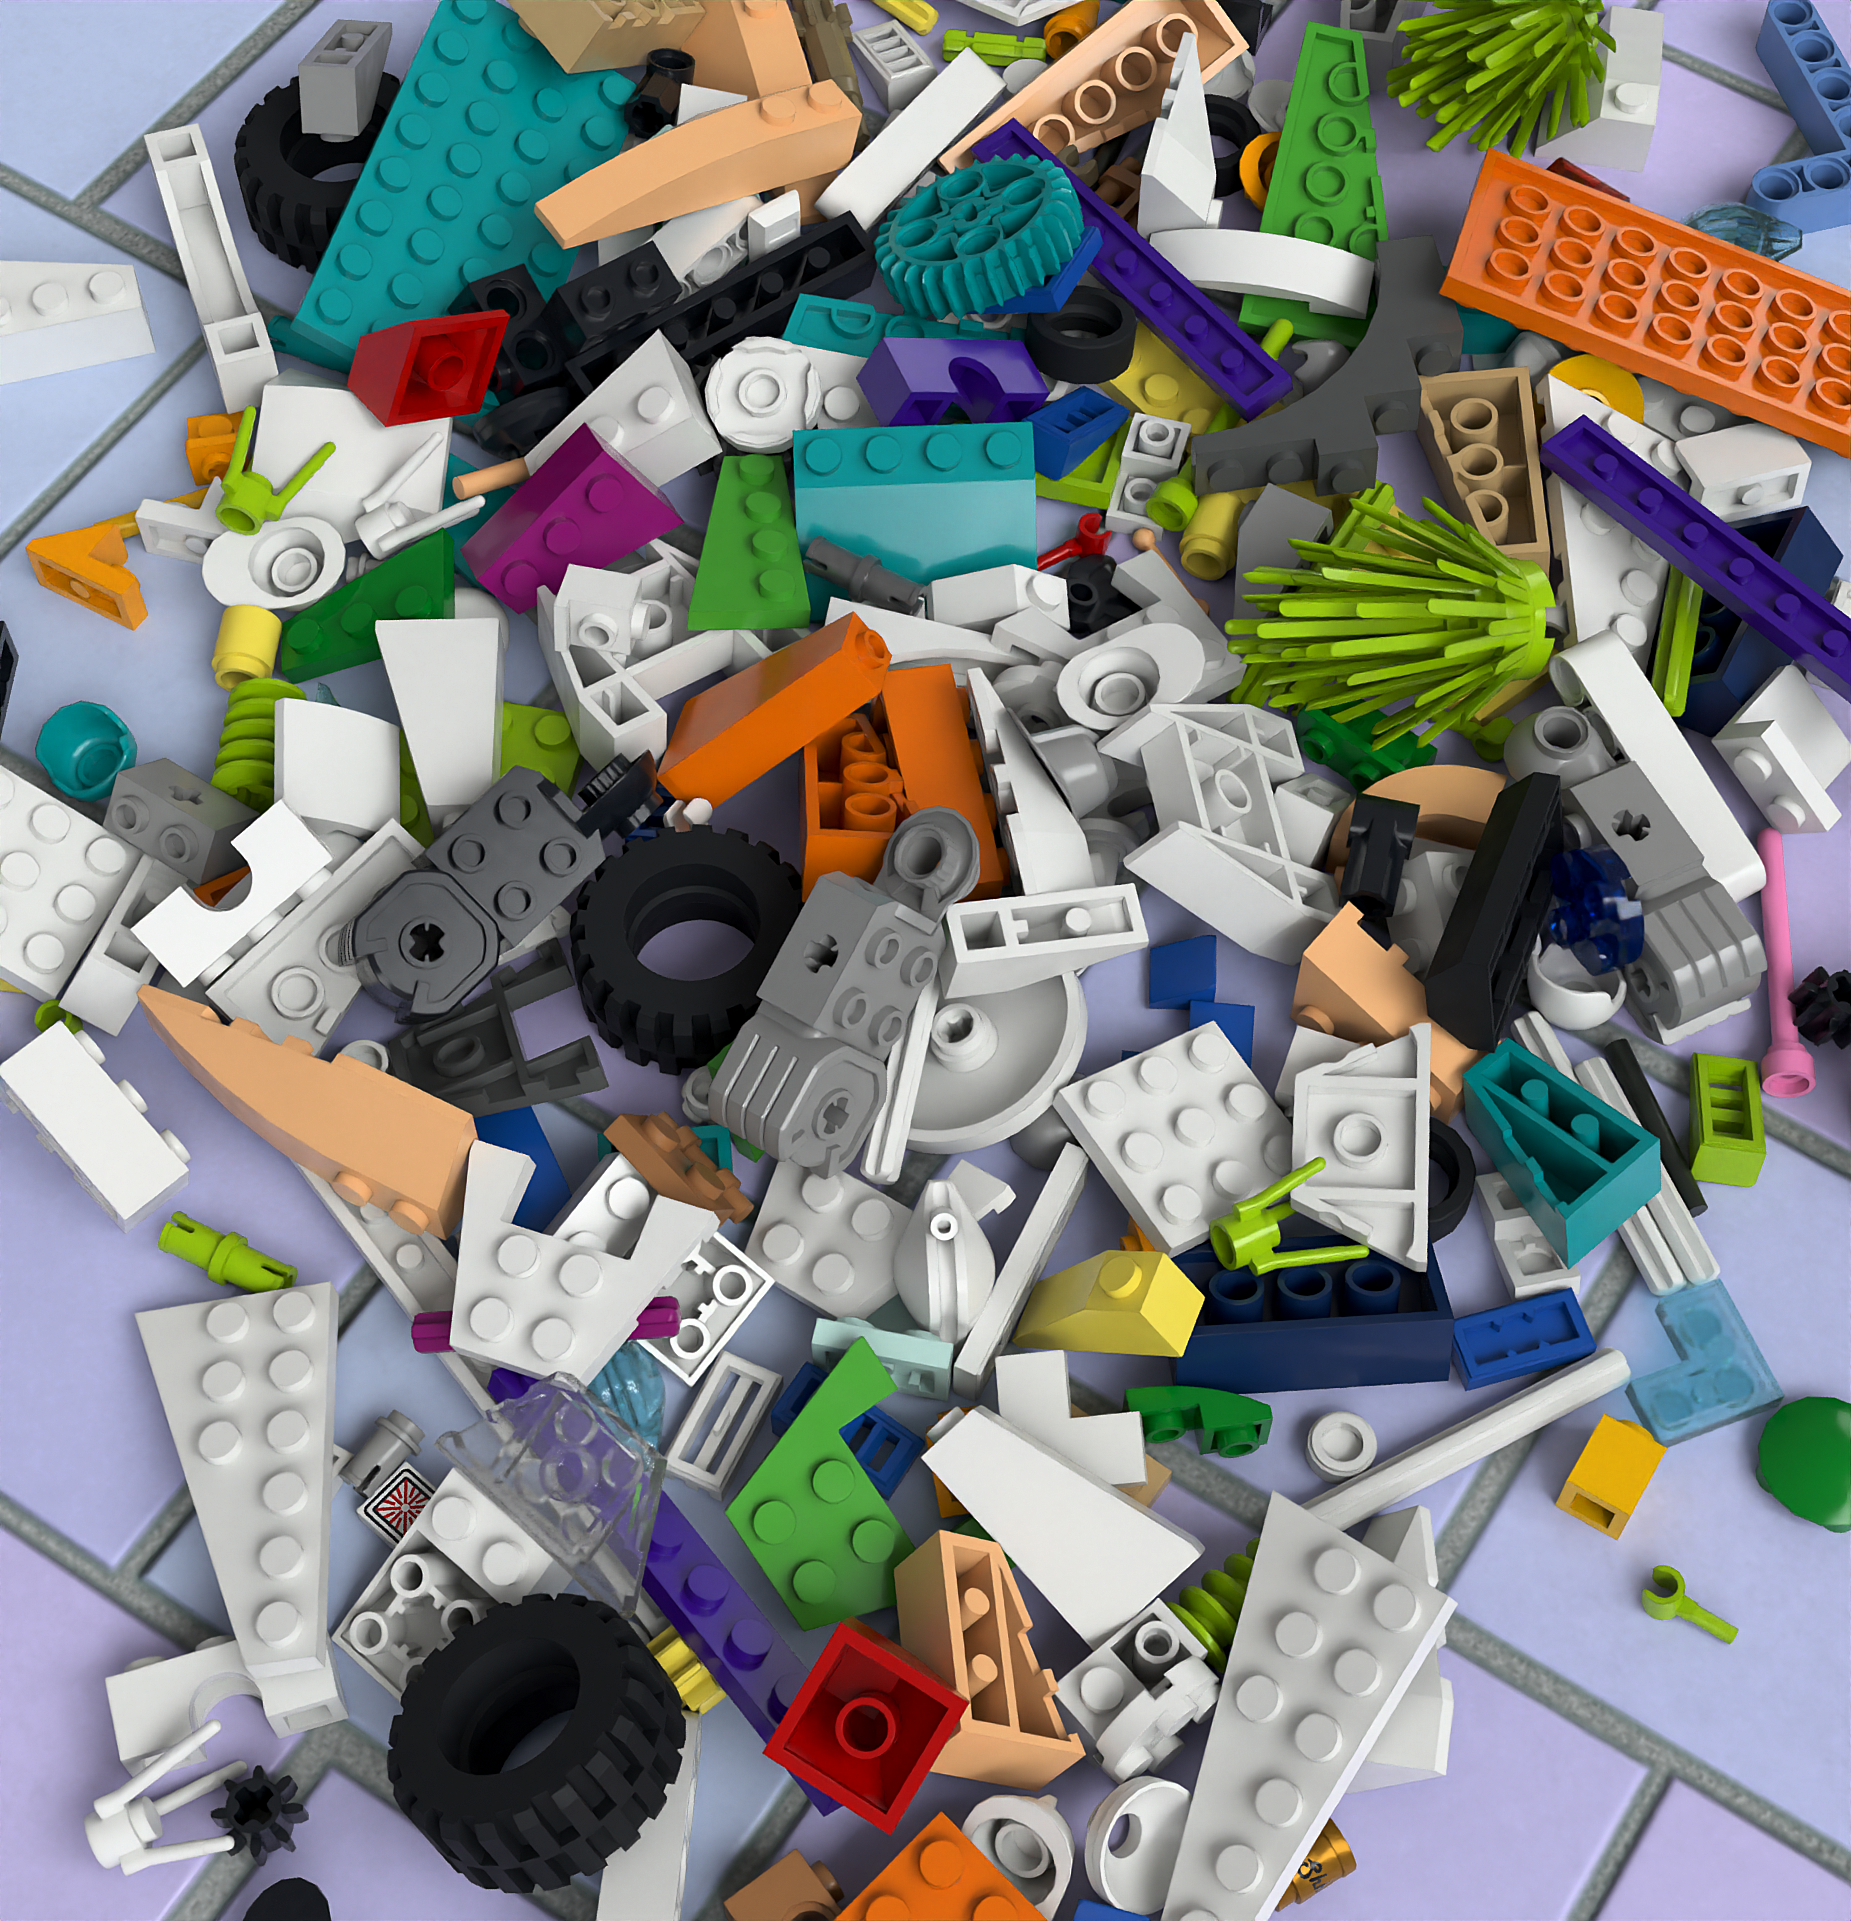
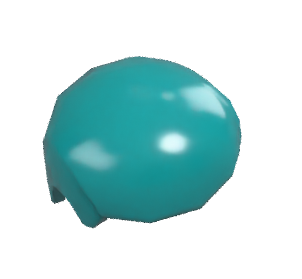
M79 701L59 708L43 724L35 752L36 758L45 768L52 784L68 798H75L79 802L93 803L112 795L118 772L135 767L137 744L127 725L111 709L105 705Z

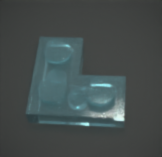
M1720 1278L1659 1300L1655 1313L1677 1352L1681 1363L1632 1380L1625 1390V1394L1642 1426L1651 1433L1654 1441L1668 1448L1780 1405L1785 1395Z

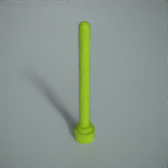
M1284 318L1277 319L1259 345L1275 361H1277L1293 335L1294 328L1292 323ZM1224 401L1204 434L1235 428L1241 416ZM1191 455L1177 477H1171L1167 481L1160 482L1146 502V511L1149 517L1157 525L1170 531L1184 530L1198 507V495L1195 496L1191 482Z

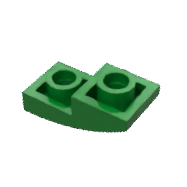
M1149 1386L1125 1389L1122 1413L1140 1412L1142 1415L1143 1436L1149 1443L1170 1442L1182 1437L1186 1431L1194 1430L1200 1455L1218 1452L1224 1458L1245 1456L1255 1452L1260 1445L1267 1444L1273 1421L1271 1407L1252 1398L1227 1391L1189 1386Z

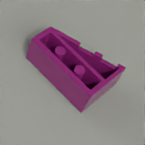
M584 422L468 540L460 551L476 580L520 615L537 605L538 587L545 585L554 595L559 592L569 564L602 569L685 522L667 496Z

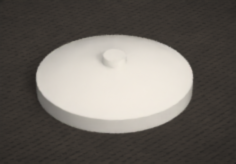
M1074 970L1007 992L945 999L941 984L905 1149L931 1154H955L984 1148L1016 1134L1036 1120L1052 1105L1058 1090L1066 1087L1081 1059L1086 1042L1088 1028L1087 1004L1082 985Z

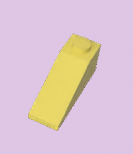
M1107 1250L1037 1282L1012 1341L1019 1348L1182 1357L1205 1296L1164 1252Z

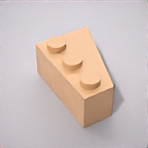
M1348 901L1302 954L1290 1018L1296 1021L1298 1026L1361 1044L1360 1047L1373 1043L1375 1048L1408 1035L1411 1026L1421 1022L1431 1023L1430 1115L1448 1125L1465 1105L1462 1074L1489 1052L1467 1048L1428 1016L1425 986L1402 966L1409 956L1395 943L1387 951L1357 924L1364 914Z
M939 1529L894 1568L901 1647L915 1655L970 1701V1704L929 1772L1038 1791L1084 1757L1086 1753L1077 1733L1067 1735L1052 1695L1059 1691V1687L1051 1668L1041 1670L1026 1632L1033 1627V1623L1000 1543Z

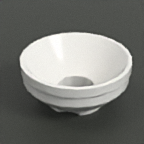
M1152 1776L1136 1777L1118 1786L1096 1806L1087 1822L1088 1831L1084 1855L1087 1876L1092 1888L1100 1898L1115 1908L1139 1915L1153 1914L1164 1908L1193 1799L1188 1790L1170 1780ZM1128 1814L1130 1820L1128 1837L1119 1849L1110 1852L1108 1848L1110 1832L1116 1820L1120 1816Z

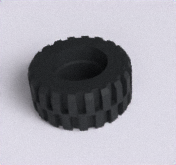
M386 72L382 73L371 120L359 136H354V139L350 141L328 142L322 140L320 134L302 133L299 75L291 78L289 86L283 89L276 86L264 97V104L256 103L245 118L246 125H242L235 141V169L251 228L257 233L259 242L269 252L275 255L278 254L279 260L296 269L304 265L308 273L314 274L357 178L338 182L319 181L312 178L338 165L365 163L400 87V81L396 76Z
M692 824V831L676 832L675 826L656 830L657 837L644 842L641 836L622 845L623 855L616 859L613 855H610L594 870L596 882L589 880L584 883L576 898L578 910L571 915L569 933L572 947L570 949L582 1006L588 1020L597 1024L599 1036L611 1048L618 1049L624 1045L626 1059L642 1067L647 1066L650 1060L658 1062L660 1073L680 1076L682 1068L698 1069L706 1066L725 1046L734 1041L741 1026L752 1018L758 1010L763 999L756 996L805 904L802 902L801 875L795 867L786 861L780 864L779 851L766 842L759 841L753 846L749 844L747 833L727 828L725 834L713 832L712 825ZM692 920H710L727 924L741 931L754 943L751 951L735 967L723 974L703 980L684 981L667 978L651 971L637 959L647 942L659 932L675 924Z
M538 1593L523 1596L522 1604L516 1606L503 1602L487 1609L486 1618L474 1625L467 1621L452 1632L455 1639L442 1651L435 1648L422 1662L425 1671L418 1681L410 1680L404 1690L400 1705L404 1710L402 1715L393 1716L388 1741L389 1745L393 1748L388 1750L387 1755L388 1779L394 1785L393 1796L400 1809L457 1873L464 1874L471 1883L484 1889H499L500 1887L504 1893H533L535 1884H538L544 1891L571 1885V1876L580 1872L585 1876H591L608 1866L605 1858L621 1847L626 1852L641 1838L638 1831L648 1817L655 1820L666 1804L667 1796L663 1791L667 1784H675L683 1759L677 1749L684 1748L686 1740V1719L681 1714L683 1702L677 1687L627 1620L622 1619L614 1608L604 1602L588 1600L583 1595L558 1593L554 1600L550 1594ZM574 1709L564 1729L544 1751L527 1763L500 1773L512 1750L532 1729L557 1714Z

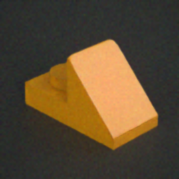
M105 523L33 539L25 547L40 585L133 631L148 616L139 589L140 583L138 579L128 569L123 567L128 559V553L119 527L115 523Z

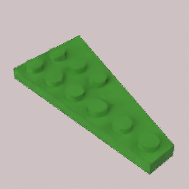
M1312 21L1307 22L1259 232L1324 244L1374 262L1376 242L1388 241L1389 237L1381 176H1378L1375 151L1377 145L1375 129L1372 128L1368 102L1370 91L1361 32ZM1373 279L1366 319L1309 312V302L1244 293L1237 326L1246 333L1265 337L1272 324L1277 319L1284 318L1289 320L1294 328L1293 335L1288 342L1295 344L1299 340L1331 339L1336 340L1353 353L1365 337L1376 310Z

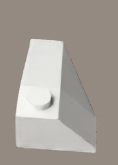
M1417 1505L1373 1518L1362 1540V1544L1435 1588L1439 1579L1430 1510ZM1445 1627L1345 1791L1346 1794L1446 1775L1454 1698L1452 1682L1441 1677L1437 1650L1447 1643Z

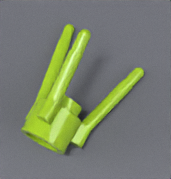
M251 405L244 409L229 468L220 484L224 494L215 510L216 517L223 525L243 535L259 533L265 519L275 522L279 521L286 505L336 450L333 442H327L276 496L273 495V486L270 481L258 473L251 472L254 454L247 470L242 472L256 416V409Z
M1322 1157L1314 1158L1257 1195L1233 1204L1232 1213L1211 1220L1209 1225L1211 1244L1222 1265L1230 1271L1248 1265L1255 1276L1277 1268L1364 1258L1369 1255V1248L1366 1245L1359 1244L1273 1253L1272 1248L1278 1246L1281 1240L1277 1222L1298 1211L1291 1208V1199L1270 1209L1265 1207L1323 1170L1326 1166V1161Z

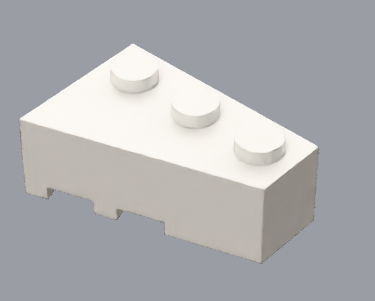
M658 329L524 457L529 474L532 476L585 422L653 484L660 487L721 453L722 448L689 365Z

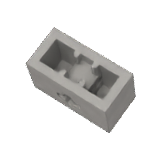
M162 758L117 773L103 827L198 885H201L247 866V860L231 844V841L262 814L171 760Z

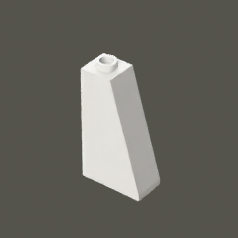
M499 618L376 620L375 633L383 666L435 839L500 778L505 649Z
M983 1405L972 1409L967 1415L956 1406L926 1434L934 1445L921 1456V1459L997 1543H1000L1005 1553L1093 1651L1097 1650L1122 1629L1197 1560L1205 1550V1547L1195 1536Z

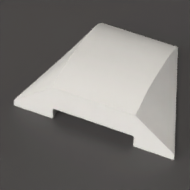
M287 368L264 385L251 472L258 473L268 479L273 486L272 494L276 496L327 442H333L336 450L286 505L279 520L313 516L329 522L341 535L343 544L361 539L356 529L355 521L367 513L362 500L377 492L435 432L442 433L443 441L389 498L388 502L391 505L398 501L404 503L416 522L442 510L453 425L452 417L385 427L346 386L347 384L293 368Z

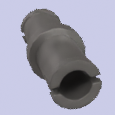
M821 535L813 540L805 556L813 559L811 561L808 559L803 561V570L848 590V597L852 600L862 603L867 599L889 611L914 617L917 616L924 603L918 597L924 598L926 596V585L918 584L882 567L881 559L876 556L867 554L863 558L828 541Z

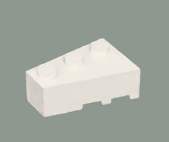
M0 260V385L156 352L148 312L133 265Z
M59 1020L0 1065L1 1102L12 1114L19 1110L39 1132L36 1138L50 1154L55 1151L74 1173L75 1181L126 1234L189 1185V1169L185 1164L191 1160V1157L183 1144L170 1130L166 1128L158 1134L142 1114L148 1110V1107L128 1081L122 1079L115 1084L100 1067V1064L106 1061V1059L90 1036L83 1030H79L73 1035L63 1022Z

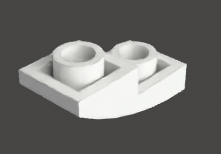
M1135 412L1121 455L1119 476L1107 510L1105 530L1133 536L1136 530L1144 527L1153 531L1155 541L1162 542L1165 529L1157 525L1149 517L1146 511V502L1160 482L1167 481L1171 477H1177L1182 469L1192 424Z

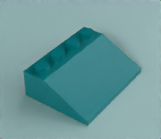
M1033 422L792 430L796 530L802 565L805 559L810 561L813 559L805 555L813 540L821 535L828 541L863 558L867 554L876 556L881 559L882 567L926 586L934 580L1010 564H1017L1037 571ZM804 571L811 608L809 623H825L831 597L852 602V599L848 597V590ZM925 596V597H924L925 611H927V599H926V596Z

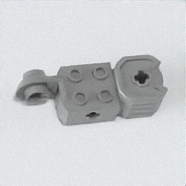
M1554 706L1543 711L1534 712L1514 725L1504 742L1503 759L1510 775L1517 782L1533 772L1560 776L1565 864L1558 882L1563 886L1570 887L1582 905L1583 914L1589 927L1596 934L1604 936L1601 953H1605L1621 969L1627 984L1623 1004L1643 1033L1651 1040L1668 1046L1684 1039L1685 1035L1690 1036L1706 1029L1707 1025L1712 1026L1728 1019L1729 1016H1734L1750 1009L1749 997L1744 999L1742 997L1757 990L1761 981V972L1768 968L1760 937L1725 887L1713 879L1704 868L1702 863L1705 857L1636 761L1617 764L1606 750L1599 732L1581 712L1571 707Z
M935 806L919 810L904 820L889 839L883 856V867L873 885L856 876L852 878L839 870L821 875L818 878L756 996L763 999L758 1010L752 1018L741 1026L709 1086L708 1108L711 1120L724 1128L728 1127L729 1131L742 1139H747L750 1144L760 1150H766L767 1154L778 1161L785 1162L790 1159L804 1168H810L811 1172L824 1180L841 1172L854 1161L886 1102L887 1072L884 1063L878 1059L885 1061L892 1046L901 1038L906 1027V1020L924 987L932 980L936 973L938 961L947 946L941 924L944 914L951 904L970 894L980 876L979 841L971 823L957 810Z

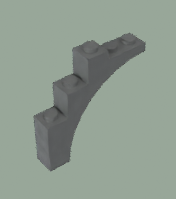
M1433 235L1376 242L1373 273L1376 310L1367 333L1346 363L1315 391L1279 412L1240 427L1192 437L1191 482L1195 496L1263 487L1268 483L1277 485L1312 480L1317 497L1363 491L1366 488L1375 489L1379 450L1376 436L1418 430L1422 392L1418 375L1438 376L1443 373L1459 372L1464 329L1454 300L1439 294L1445 271Z

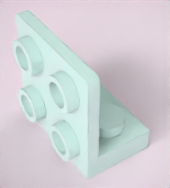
M899 1293L865 1320L855 1317H839L835 1321L827 1317L826 1319L817 1318L811 1342L813 1365L830 1373L851 1342L860 1336H864L898 1387L896 1392L948 1401L954 1364L957 1360V1357L953 1358V1344L942 1342L935 1334L920 1330L904 1305Z

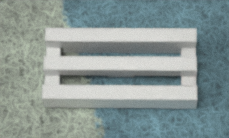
M721 1350L659 1465L661 1475L672 1480L676 1476L685 1481V1486L696 1491L699 1488L707 1490L710 1493V1497L723 1502L784 1386L783 1376ZM734 1372L741 1375L694 1464L685 1462L684 1459L730 1373ZM755 1382L761 1384L762 1387L715 1475L708 1472Z

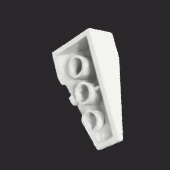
M1612 5L1599 26L1615 39L1616 52L1614 53L1600 41L1595 49L1605 70V75L1602 83H1599L1593 70L1591 71L1590 80L1585 76L1590 115L1588 124L1581 128L1579 120L1574 128L1570 120V81H1568L1557 133L1550 140H1546L1554 93L1542 110L1534 157L1643 173L1657 116L1661 82L1664 13Z
M1183 33L1173 64L1169 89H1165L1160 118L1156 117L1141 173L1137 233L1148 243L1152 233L1182 229H1219L1224 201L1214 199L1216 169L1194 33Z
M981 668L968 669L967 694L982 751L990 793L995 802L1002 845L1006 849L1009 858L1010 879L1014 897L1107 886L1106 873L1100 852L1089 854L1085 834Z

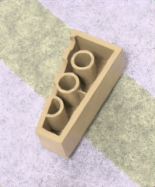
M507 0L520 16L518 19L519 25L529 35L540 40L567 74L647 65V56L652 50L661 48L680 50L706 14L705 9L697 0Z
M1528 366L1443 373L1438 376L1418 375L1422 392L1418 430L1415 431L1451 515L1463 525L1464 521H1466L1508 558L1533 560L1541 567L1549 580L1550 544Z

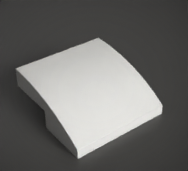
M282 698L275 701L274 804L281 798H284L318 836L335 830H341L368 841L391 818L400 824L399 726L361 712L329 704L291 698Z

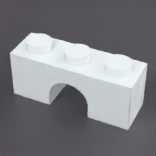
M284 798L276 802L231 841V844L247 860L252 872L251 890L244 901L228 908L213 907L201 901L183 883L130 929L183 988L189 985L195 978L206 987L234 962L233 958L226 951L245 935L255 944L284 919L276 910L280 904L294 892L303 900H306L333 876L325 865L335 855Z
M328 1631L326 1632L325 1668L254 1679L244 1666L236 1637L224 1635L207 1639L196 1646L195 1652L167 1660L165 1657L153 1656L136 1660L124 1668V1673L105 1678L120 1761L132 1777L140 1773L189 1734L203 1726L212 1708L223 1699L233 1695L247 1694L261 1699L266 1718L278 1739L349 1718L332 1640ZM204 1743L168 1772L207 1761Z

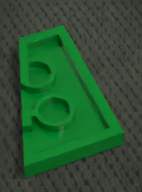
M443 527L283 622L281 672L292 684H297L382 659L375 633L376 620L455 619L454 540Z

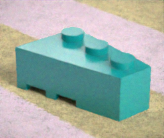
M1509 1037L1496 1047L1495 1053H1488L1462 1074L1468 1128L1568 1270L1661 1191L1660 1139Z

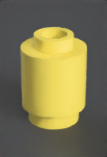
M1231 492L1198 496V507L1183 533L1179 544V550L1182 555L1181 564L1188 573L1204 580L1220 579L1236 563L1238 548L1237 523L1246 504Z
M246 604L234 605L224 610L211 663L215 671V681L221 688L231 692L232 688L240 682L253 678L272 677L282 623L271 610Z

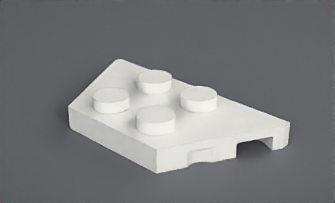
M1422 1022L1411 1026L1408 1035L1375 1048L1374 1044L1370 1043L1348 1052L1338 1062H1323L1296 1073L1292 1144V1171L1302 1167L1316 1157L1324 1158L1326 1166L1323 1170L1291 1191V1208L1360 1244L1366 1245L1368 1248L1415 1272H1426L1428 1243L1431 1023Z

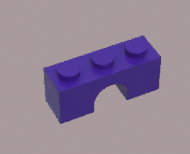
M882 337L856 376V380L881 427L936 425L952 402L965 411L972 424L1021 422L1023 418L1038 411L1050 395L1046 384L1021 340Z

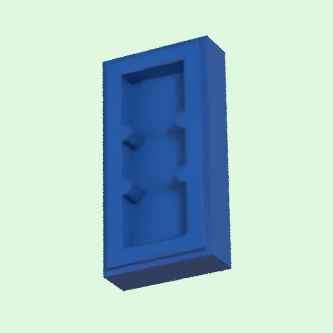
M1570 1287L1456 1318L1454 1320L1451 1357L1466 1392L1582 1360L1595 1353L1597 1346L1573 1289Z

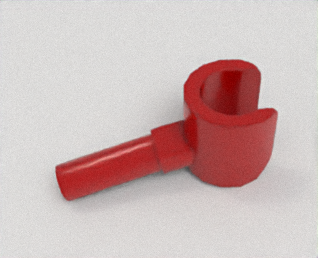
M1098 513L1083 515L1078 522L1074 538L1037 557V571H1042L1069 557L1073 558L1077 555L1081 558L1092 554L1105 555L1112 531L1109 530L1103 534H1095L1099 530L1102 516Z

